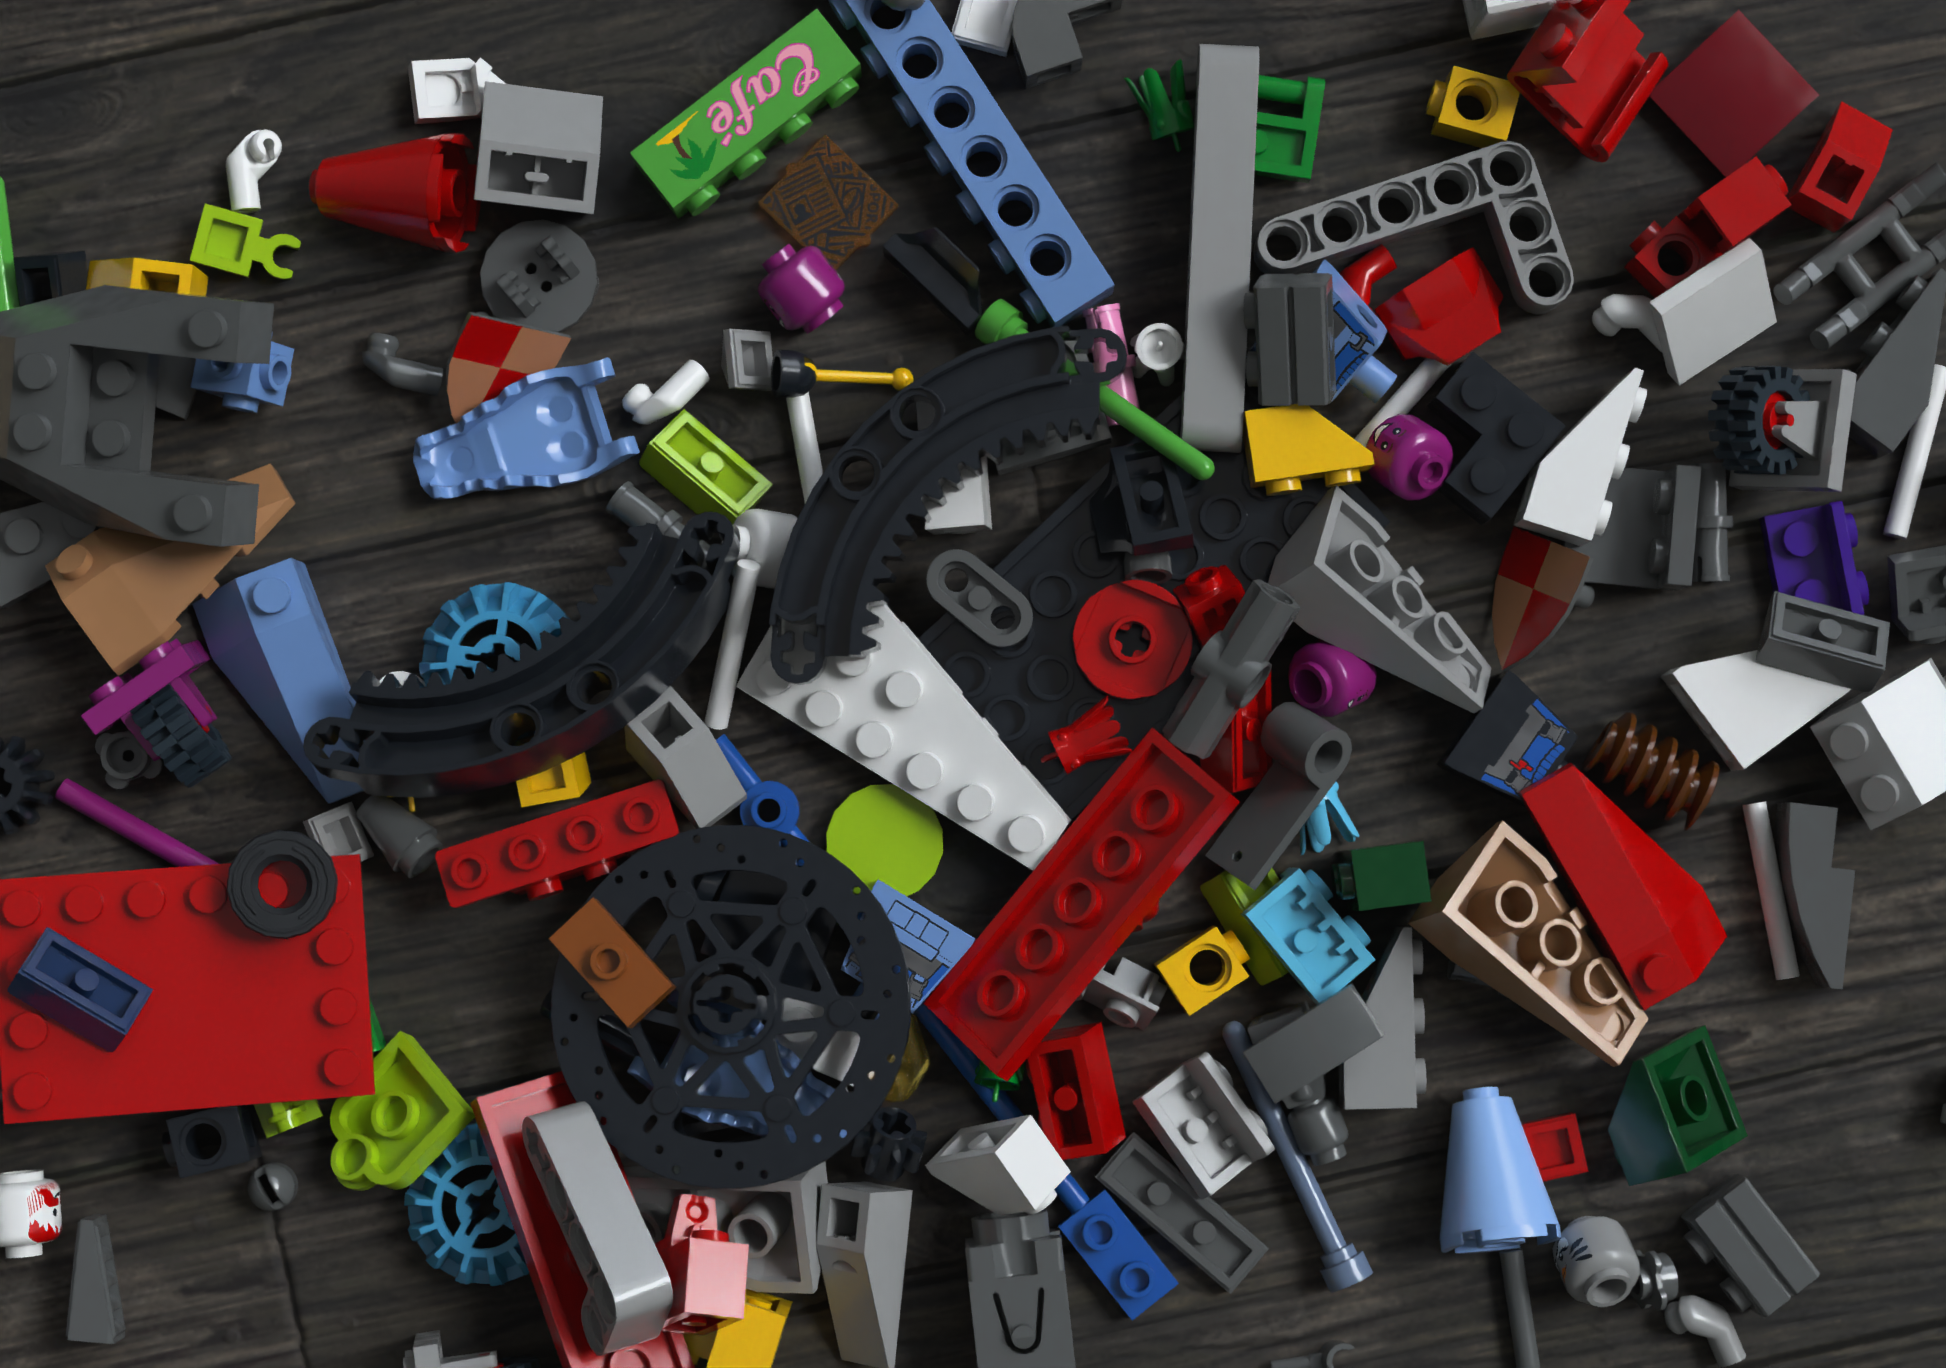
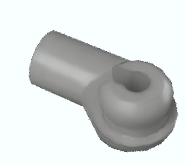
M1696 1295L1682 1296L1679 1301L1671 1302L1667 1305L1664 1316L1668 1328L1676 1334H1683L1689 1331L1692 1334L1707 1338L1719 1367L1730 1366L1746 1358V1353L1731 1318L1723 1306Z

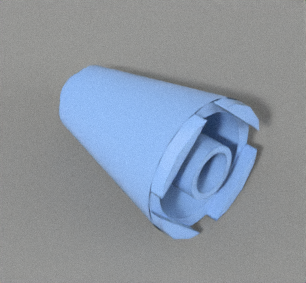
M1479 1087L1463 1091L1464 1101L1452 1104L1440 1228L1441 1252L1446 1253L1455 1249V1253H1479L1520 1248V1244L1525 1243V1238L1537 1237L1538 1245L1560 1240L1559 1222L1512 1098L1499 1096L1498 1087Z

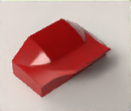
M1472 247L1402 289L1375 308L1373 313L1385 325L1387 329L1386 336L1403 362L1410 358L1424 357L1448 366L1501 333L1498 307L1504 296L1476 250Z

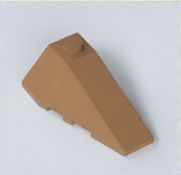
M271 463L229 479V481L259 484L254 544L220 547L165 540L103 527L93 531L75 545L67 547L57 558L45 565L62 602L118 676L136 665L139 660L154 649L169 641L182 627L177 622V617L198 595L207 600L220 586L214 579L215 576L234 556H247L296 504Z
M1503 820L1499 821L1436 880L1430 889L1432 902L1421 903L1408 924L1452 962L1611 1066H1619L1648 1021V1017L1611 959L1601 957L1583 928L1588 924L1578 907L1570 908L1554 883L1553 879L1557 877V874L1548 860Z

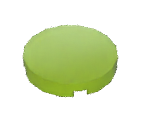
M894 784L870 785L850 794L834 811L826 832L827 852L851 869L871 891L878 879L905 896L920 891L935 875L943 854V830L934 809ZM859 887L855 888L854 893L860 894L861 889Z

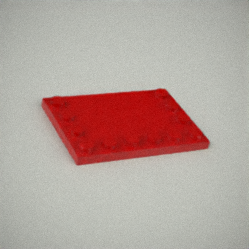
M361 854L330 856L338 878L336 901L324 921L309 933L289 939L264 937L247 928L233 912L226 890L228 871L232 863L0 879V1066L4 1124L375 1095ZM280 860L271 863L262 871L259 877L258 888L261 897L267 904L275 908L285 909L294 906L302 899L306 892L307 881L304 872L298 865L290 861ZM47 927L154 989L128 1033L114 1052L103 1049L8 992L7 988Z

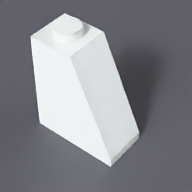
M1757 650L1670 669L1661 676L1731 771L1747 768L1852 689L1756 662Z

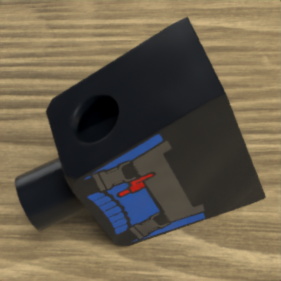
M1507 670L1497 676L1486 692L1483 709L1470 715L1436 765L1518 805L1525 806L1518 792L1567 765L1568 762L1564 758L1578 737L1517 675Z

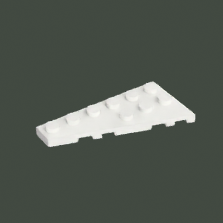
M887 605L872 607L871 612L884 621V626L870 630L867 633V636L881 643V650L866 655V658L827 657L826 667L821 676L812 683L804 685L785 681L773 669L770 658L772 626H770L738 681L737 688L1034 871L1061 838L1071 819L1025 765H1021L999 739L997 731L985 717L982 718L962 695L963 691L904 622H900ZM782 618V635L788 631L795 633L794 649L791 652H784L783 663L792 665L794 674H803L804 665L814 663L815 652L807 651L804 648L803 635L804 631H808L817 637L818 626L815 625L816 620L810 624L796 625Z

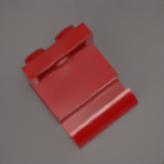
M1557 0L1508 72L1507 79L1584 156L1596 162H1606L1661 79L1669 63L1662 52L1650 53L1648 58L1645 59L1636 50L1645 34L1623 13L1631 0Z

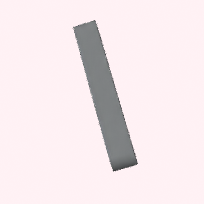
M1199 44L1180 428V438L1198 451L1240 453L1242 446L1247 329L1244 324L1243 307L1245 293H1249L1259 81L1258 46Z

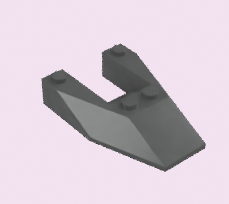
M103 285L1 311L0 480L86 524L165 540L220 547L254 544L259 484L151 471L160 354L232 363L269 364L274 303Z

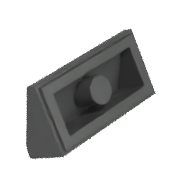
M1774 591L1761 633L1756 662L1861 692H1870L1885 671L1890 622Z

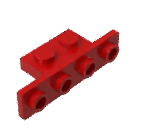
M657 779L439 850L435 854V859L448 902L453 908H461L507 892H512L519 896L527 893L529 901H536L564 891L561 882L584 875L586 883L605 879L618 867V863L624 862L631 857L629 852L672 838L680 833L665 783Z

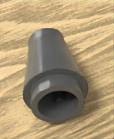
M370 796L356 813V817L363 823L364 828L393 871H402L408 878L416 877L425 871L436 860V852L443 849V844L436 838L438 831L387 796Z

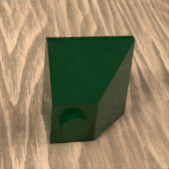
M1706 1025L1695 1027L1633 1061L1608 1128L1615 1157L1622 1166L1629 1186L1688 1173L1748 1136Z

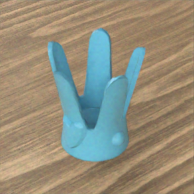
M1337 782L1333 784L1306 821L1311 846L1316 853H1320L1331 841V831L1326 809L1346 841L1355 842L1356 838L1360 836L1338 798L1337 791L1339 785ZM1305 824L1299 830L1301 855H1304L1306 849Z

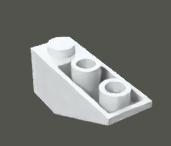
M1634 368L1626 374L1534 465L1526 482L1514 526L1578 546H1583L1592 541L1594 534L1602 536L1612 510V502L1604 500L1610 479H1619L1621 477L1629 455L1630 446L1622 443L1628 421L1633 423L1638 421L1646 400L1647 389L1639 387L1644 370Z

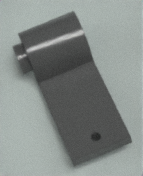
M1285 702L1277 706L1264 720L1260 735L1261 746L1275 762L1205 855L1212 862L1253 890L1257 889L1342 774L1352 752L1351 739L1346 732L1296 702Z

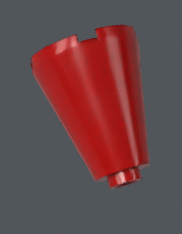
M445 133L328 157L322 160L318 169H315L310 176V198L325 217L443 252L457 253L464 251L469 244L460 241L464 231L476 230L481 201L473 200L476 165L468 164L464 150L474 149L471 140L464 134Z

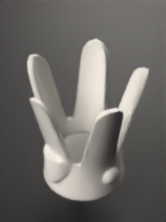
M1164 323L1151 324L1144 328L1141 333L1131 338L1130 345L1134 346V351L1137 354L1135 359L1137 366L1132 368L1133 376L1141 378L1147 371L1153 369L1158 375L1160 384L1170 386L1175 379V363L1178 360L1184 361L1185 345L1180 334L1172 326Z

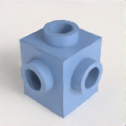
M271 341L269 364L232 363L196 358L191 388L223 398L222 407L232 410L257 413L259 404L283 407L287 385L291 378L294 349Z

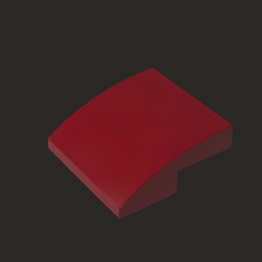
M1738 10L1653 89L1649 96L1718 170L1727 177L1750 160L1815 100L1819 93L1752 22Z

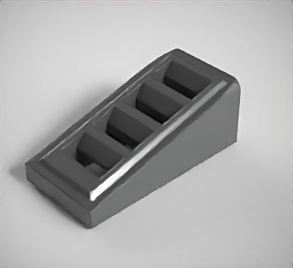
M94 1213L80 1219L77 1225L66 1337H68L67 1340L115 1344L125 1338L126 1327L107 1215Z

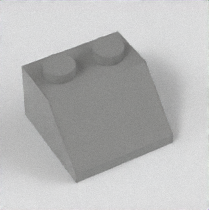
M1932 658L1875 686L1872 691L1863 692L1830 709L1810 727L1870 830L1926 804L1946 791V682Z

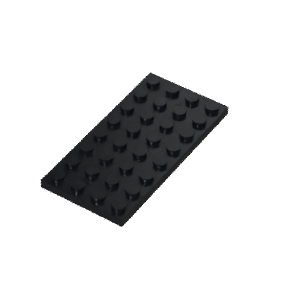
M1245 373L1244 411L1275 407L1262 406L1258 403V387H1248ZM1182 394L1154 419L1178 437H1180ZM1136 436L1127 445L1144 441ZM1242 436L1240 453L1200 451L1213 461L1215 467L1213 475L1207 480H1198L1176 465L1193 532L1194 547L1168 551L1171 557L1172 578L1158 585L1169 591L1174 597V588L1184 584L1186 578L1191 573L1209 566L1219 567L1226 565L1241 582L1245 593L1253 580L1261 579L1268 583L1276 555L1326 492L1333 488L1325 486L1324 478L1301 481V491L1283 495L1267 496L1265 486L1251 488ZM1111 460L992 569L1021 592L1031 605L1033 621L1031 629L1024 640L1008 648L991 646L948 612L918 638L963 691L962 695L982 718H986L999 734V739L1021 765H1025L1071 820L1092 801L1130 754L1088 762L1067 775L1059 757L1045 763L1041 762L1042 757L1056 751L1048 732L1072 724L1104 697L1108 696V702L1105 706L1111 705L1114 708V714L1109 720H1116L1120 723L1119 732L1110 738L1125 737L1129 741V745L1125 748L1134 750L1152 727L1163 735L1164 732L1162 730L1167 720L1194 679V676L1191 675V669L1202 650L1188 619L1193 642L1191 655L1185 670L1173 684L1155 696L1135 700H1123L1101 692L1088 681L1076 664L1072 637L1074 625L1081 608L1091 596L1111 584L1125 581L1123 564L1125 552L1101 553L1089 500L1097 493L1108 476ZM1355 483L1338 486L1375 518L1383 529L1390 523L1386 516ZM997 608L991 615V621L996 628L1007 629L1014 623V615L1008 608ZM1133 623L1128 631L1118 629L1115 639L1122 643L1121 653L1125 656L1132 657L1136 650L1146 652L1148 649L1149 641L1141 637L1143 627L1139 624Z

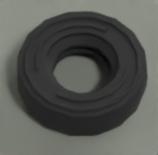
M275 830L256 836L239 849L229 867L226 890L233 912L247 928L264 937L289 939L309 933L326 919L336 901L338 878L332 858L319 842L300 832ZM280 860L290 861L298 865L304 872L307 881L306 892L302 899L294 906L285 909L275 908L267 904L261 897L258 888L259 877L262 871L271 863Z

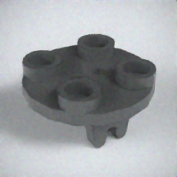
M544 219L520 222L500 233L486 251L480 271L482 295L496 318L559 333L579 323L591 308L600 286L596 261L585 241L566 225ZM535 265L537 267L536 272L528 274V266ZM544 283H551L552 289L549 292L542 291Z

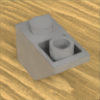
M671 686L653 704L624 726L626 750L653 780L659 779L665 783L669 799L696 829L712 826L747 799L744 788L709 728Z

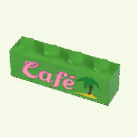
M815 9L636 147L630 154L636 166L678 219L688 211L692 216H696L710 207L719 198L720 193L717 189L733 176L743 180L759 169L767 159L763 153L781 139L785 144H789L802 136L812 126L813 122L810 117L827 104L834 109L851 98L859 89L856 81L862 77L861 64L819 10Z

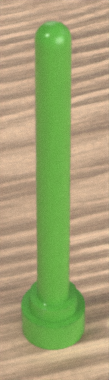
M998 299L988 307L980 318L975 330V337L987 345L1013 335L1028 333V323L1023 321V313L1004 299ZM1067 359L1064 372H1069V376L1078 375L1074 363ZM1106 385L1100 386L1101 412L1196 479L1207 480L1213 475L1215 467L1210 458Z

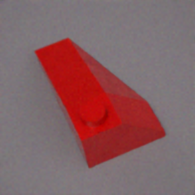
M1568 763L1519 791L1518 793L1574 901L1587 921V926L1604 958L1611 959L1641 1008L1646 1010L1695 982L1727 938V934L1703 887L1573 764Z

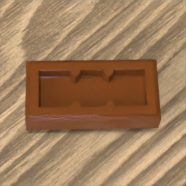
M594 897L548 938L628 1028H633L676 988L598 899Z

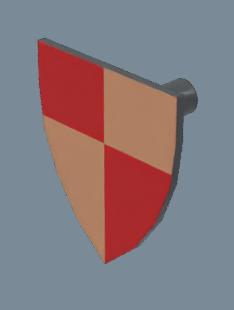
M469 312L456 336L447 361L445 390L449 412L455 423L460 422L463 415L476 408L479 404L499 396L501 391L508 385L517 382L527 375L555 368L571 340L570 335L490 317L486 312Z
M1513 528L1496 578L1492 608L1494 643L1502 671L1510 670L1531 658L1550 641L1571 613L1573 606L1585 609L1592 604L1595 597L1594 589L1584 583L1594 560L1593 557L1519 528Z

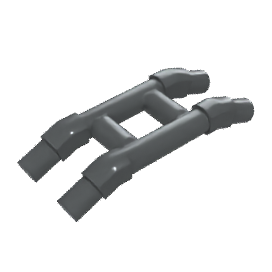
M1937 162L1894 193L1774 287L1776 299L1784 305H1789L1834 270L1855 298L1812 331L1810 340L1816 349L1820 351L1828 350L1901 293L1916 275L1923 276L1946 258V228L1920 247L1899 221V219L1946 184V172ZM1880 235L1901 263L1874 283L1853 255Z

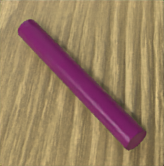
M69 778L65 779L55 795L57 800L176 867L219 864Z

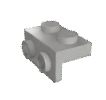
M1207 1052L1181 1063L1132 1101L1200 1199L1213 1195L1252 1162L1268 1156L1275 1150L1273 1143L1267 1136L1268 1131L1263 1120L1257 1113L1246 1107L1234 1090L1233 1080L1227 1069L1218 1061L1213 1060Z

